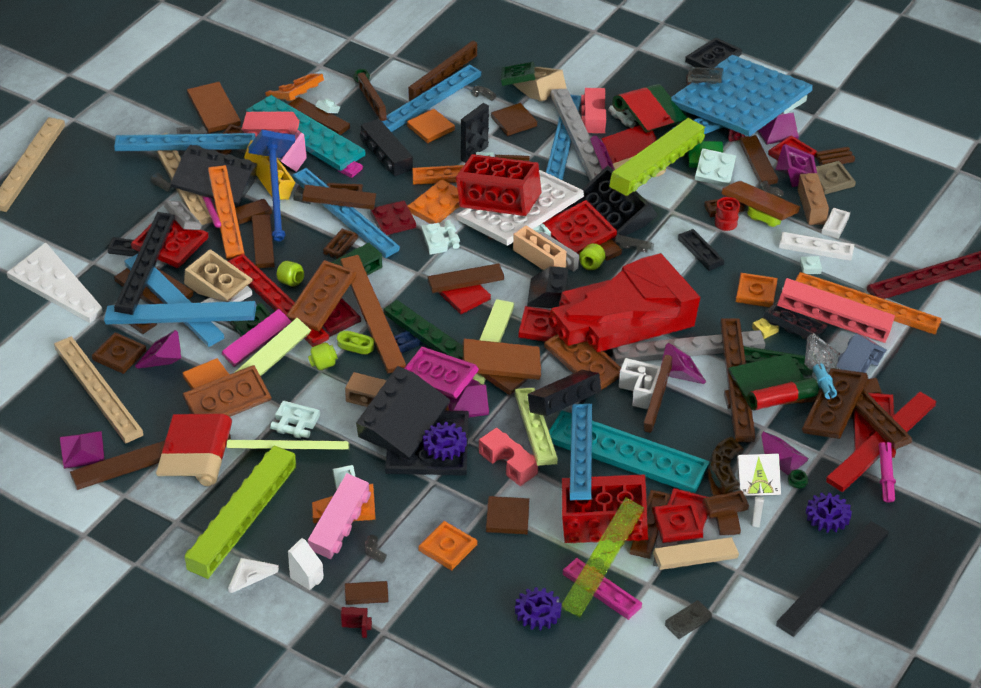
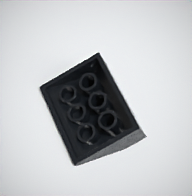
M189 145L182 156L170 187L214 199L208 168L226 165L234 205L238 206L255 182L257 163L251 162L248 159L236 158L233 155L218 153L216 150L204 149L198 145Z
M607 166L581 189L584 192V197L572 205L576 206L587 200L617 230V236L612 238L613 241H616L645 227L657 216V213L652 205L637 191H633L626 196L609 187L614 170Z
M397 366L356 422L358 437L410 460L423 442L425 430L430 431V426L435 425L450 404V399L415 373Z

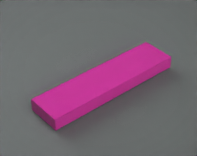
M278 309L222 351V355L233 367H236L272 340L292 321Z
M578 558L563 569L564 576L627 620L642 608V602Z

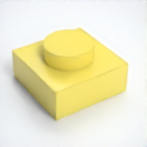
M764 318L752 324L754 331L761 330L764 339L779 332L778 325H771Z

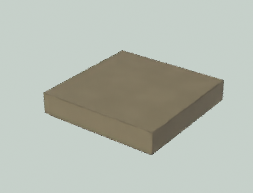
M840 161L816 167L824 195L855 187L856 181Z

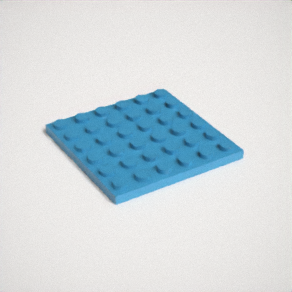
M731 55L671 98L681 110L750 137L812 91V84Z

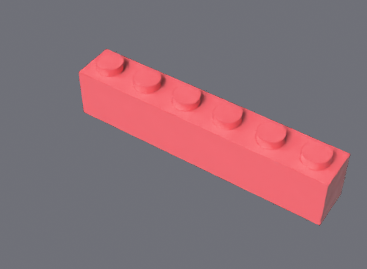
M786 278L777 306L883 343H886L895 317L893 314Z

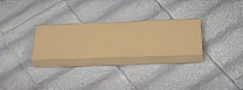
M732 537L655 548L653 551L660 570L736 559L739 556Z

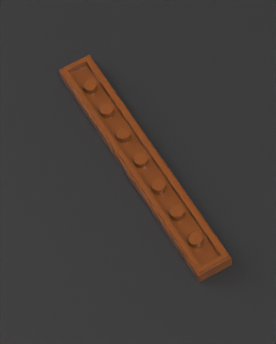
M359 255L342 258L341 265L343 267L356 271L357 275L350 284V287L387 373H392L397 366L405 368L406 363Z

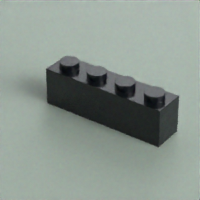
M379 118L361 124L360 138L362 142L368 145L369 150L374 152L378 160L385 165L387 171H390L395 177L413 170V156Z
M582 369L528 393L530 413L549 416L601 392L600 374Z

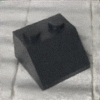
M550 266L532 277L527 306L540 308L558 307L562 292L567 291L568 268Z

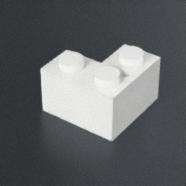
M625 358L620 370L619 388L633 391L632 406L644 409L649 408L661 369L660 366Z

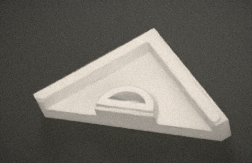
M756 496L752 527L760 528L764 497Z
M241 558L228 587L229 592L233 593L277 573L279 570L278 565Z

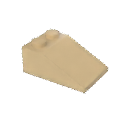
M535 67V80L513 84L529 98L538 99V101L547 100L551 96L552 89H567L563 70Z
M211 249L185 269L184 284L200 295L225 302L231 300L252 282V278Z

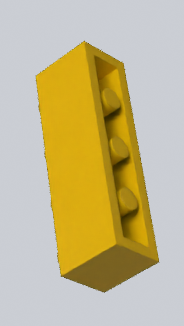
M247 148L244 158L257 163L256 176L272 197L269 156L249 153V148ZM277 158L280 200H289L295 181Z

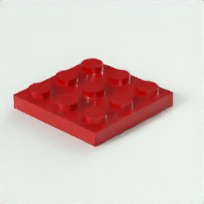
M587 200L543 222L551 231L552 238L579 255L587 245L592 243L600 245L617 236V230Z
M175 220L158 260L179 268L208 239V232L201 229H183ZM152 223L131 243L132 249L140 251Z

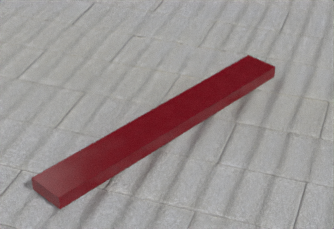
M981 251L867 285V291L870 295L886 299L981 270Z

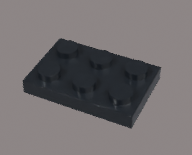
M714 38L687 55L685 62L706 73L731 55L741 56L742 49L719 38Z
M482 103L461 119V161L465 163L472 154L476 155V152H481L488 147L489 105Z
M778 302L767 309L763 315V318L771 325H779L785 331L792 334L796 333L802 336V339L809 342H815L825 333L828 326L806 315L777 306Z

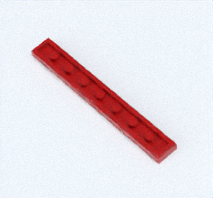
M244 254L228 261L252 278L249 286L275 311L280 309L285 315L288 314L295 302ZM322 328L320 331L310 329V333L304 338L314 347L329 340V334Z
M919 392L892 418L908 432L935 407L936 401ZM876 431L827 476L826 482L841 492L845 491L880 458L878 444L885 442V445H887V442Z

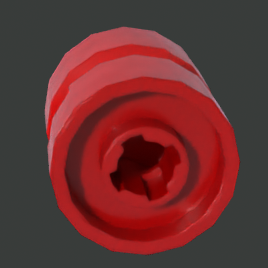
M722 197L717 201L715 226L720 230L731 231L737 227L740 203L737 199Z

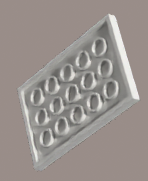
M539 170L542 193L527 216L466 208L457 214V220L508 246L514 242V233L526 225L531 229L538 227L584 197V192L567 182Z

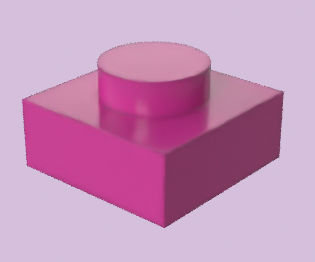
M353 161L346 166L347 168L339 172L353 178L363 169V165Z

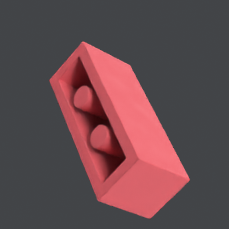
M246 112L242 131L244 133H256V137L261 130L295 135L300 121L294 112Z

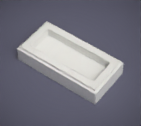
M833 208L821 234L839 239L850 217V213Z

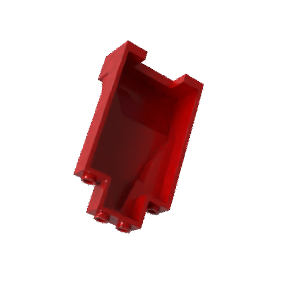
M659 253L643 257L623 266L622 271L611 280L562 292L559 306L551 308L549 325L567 346L588 341L589 345L596 352H601L694 327L701 297L664 255Z

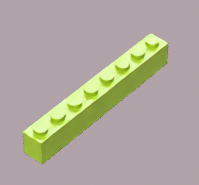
M687 118L614 170L609 187L626 196L633 191L635 192L641 185L646 184L649 179L655 177L660 171L665 170L668 165L673 164L679 157H683L686 152L692 150L698 143H701L705 137V126Z
M275 445L269 452L265 453L263 460L254 467L251 475L244 479L241 487L232 494L226 506L220 509L218 516L209 523L206 531L199 535L194 546L187 550L184 559L188 571L206 579L210 578L296 468L295 453Z

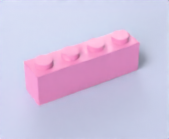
M346 473L308 539V544L315 553L332 559L334 553L338 554L342 546V539L344 536L347 537L349 535L353 520H357L360 516L362 504L367 503L370 498L371 492L369 491L368 482Z

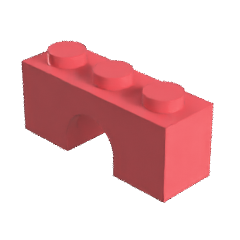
M585 88L584 95H581V115H584L581 119L588 133H605V88Z
M495 428L479 439V454L492 464L500 459H507L506 475L519 486L538 474V466L534 455L529 454L520 444L514 442L506 433H503L498 428Z

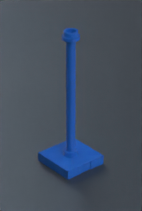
M261 130L248 148L251 154L269 156L275 231L272 232V237L275 241H282L285 237V231L282 230L277 158H282L295 143V135Z

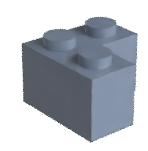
M856 333L849 339L848 347L839 356L836 366L842 370L866 373L871 364L878 366L887 349Z

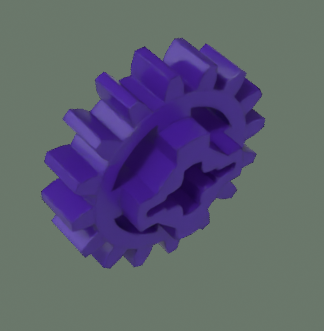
M447 422L444 425L437 423V427L431 425L430 431L425 430V436H423L424 450H428V455L434 454V459L442 457V461H444L446 457H449L450 460H453V455L459 457L460 452L465 451V446H467L466 433L462 432V427L455 428V423L451 426H448Z
M820 493L819 498L814 495L813 499L808 501L806 508L807 521H812L811 526L818 525L819 531L825 528L826 533H829L830 529L837 532L838 527L844 530L845 525H849L851 519L850 504H845L846 499L840 500L838 494L832 497L831 493H828V496Z
M535 587L533 592L526 589V595L520 593L519 599H516L515 614L517 615V620H523V626L529 624L531 630L535 626H538L539 630H542V626H546L549 629L550 624H557V618L561 617L562 603H559L558 596L553 597V591L546 593V588L538 591V588Z

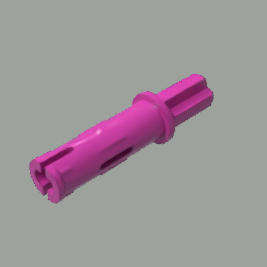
M885 442L878 444L881 467L880 484L882 485L883 501L890 503L895 501L894 484L896 483L893 477L892 444L887 442V445H885Z

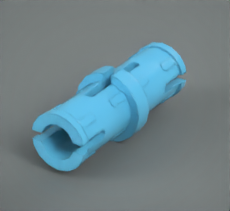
M820 363V367L816 364L813 367V372L817 378L818 386L822 388L827 399H830V396L831 398L836 397L837 391L834 388L832 377L827 373L824 364Z

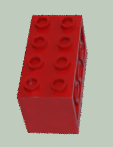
M472 154L456 176L459 205L462 208L527 216L542 193L539 164L537 162Z
M645 475L591 477V500H570V478H562L564 543L648 540Z

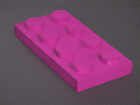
M421 347L404 368L418 375L443 395L457 399L479 370L475 364L425 347Z

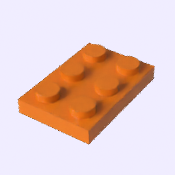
M441 179L407 207L411 214L429 224L440 223L460 207L457 187Z

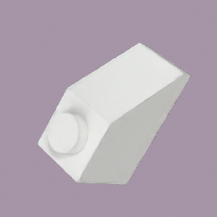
M301 538L288 550L290 578L311 590L323 579V564L306 540Z

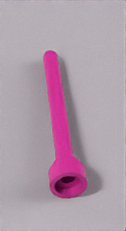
M202 196L216 228L221 227L220 219L211 198Z

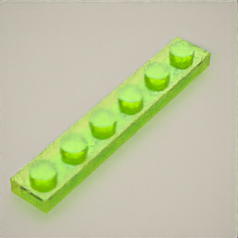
M625 497L563 601V609L579 618L581 617L643 513L644 507Z

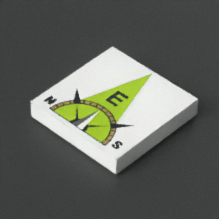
M779 454L737 456L739 491L742 490L745 496L781 495Z

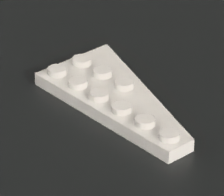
M44 243L7 272L9 279L88 323H91L103 313L101 305L47 243Z

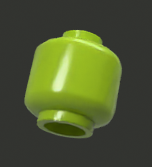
M592 243L587 245L579 255L580 264L587 270L598 269L605 260V251L598 244Z
M284 261L277 269V279L282 284L297 286L304 279V270L298 263Z
M326 342L310 349L311 355L308 356L311 366H316L320 371L334 366L336 359H338L333 345H329Z

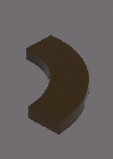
M733 437L726 438L718 443L709 461L711 476L723 494L738 490L740 483L733 475L730 462L738 455H741L744 449Z

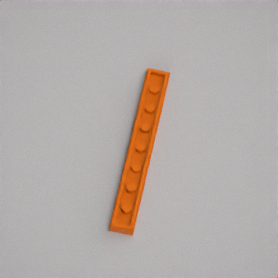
M802 272L799 273L795 280L895 315V322L932 334H936L941 324L942 318Z

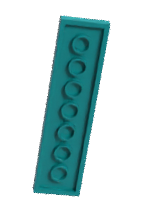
M273 95L246 109V112H294L300 121L297 131L299 130L305 137L306 151L339 171L347 168V165L353 161L356 162L366 155L365 149Z
M562 410L549 430L552 443L571 450L572 413ZM592 421L593 459L639 475H645L647 478L687 492L696 493L709 468V461Z

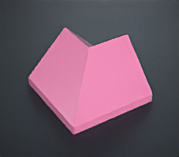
M299 130L295 133V143L282 158H278L296 172L307 158L305 137Z

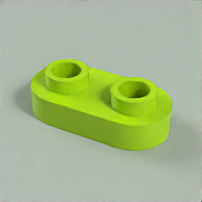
M749 206L747 214L752 220L766 222L771 227L781 224V220Z
M342 331L337 335V345L341 349L360 354H369L374 350V340L370 336L352 331Z

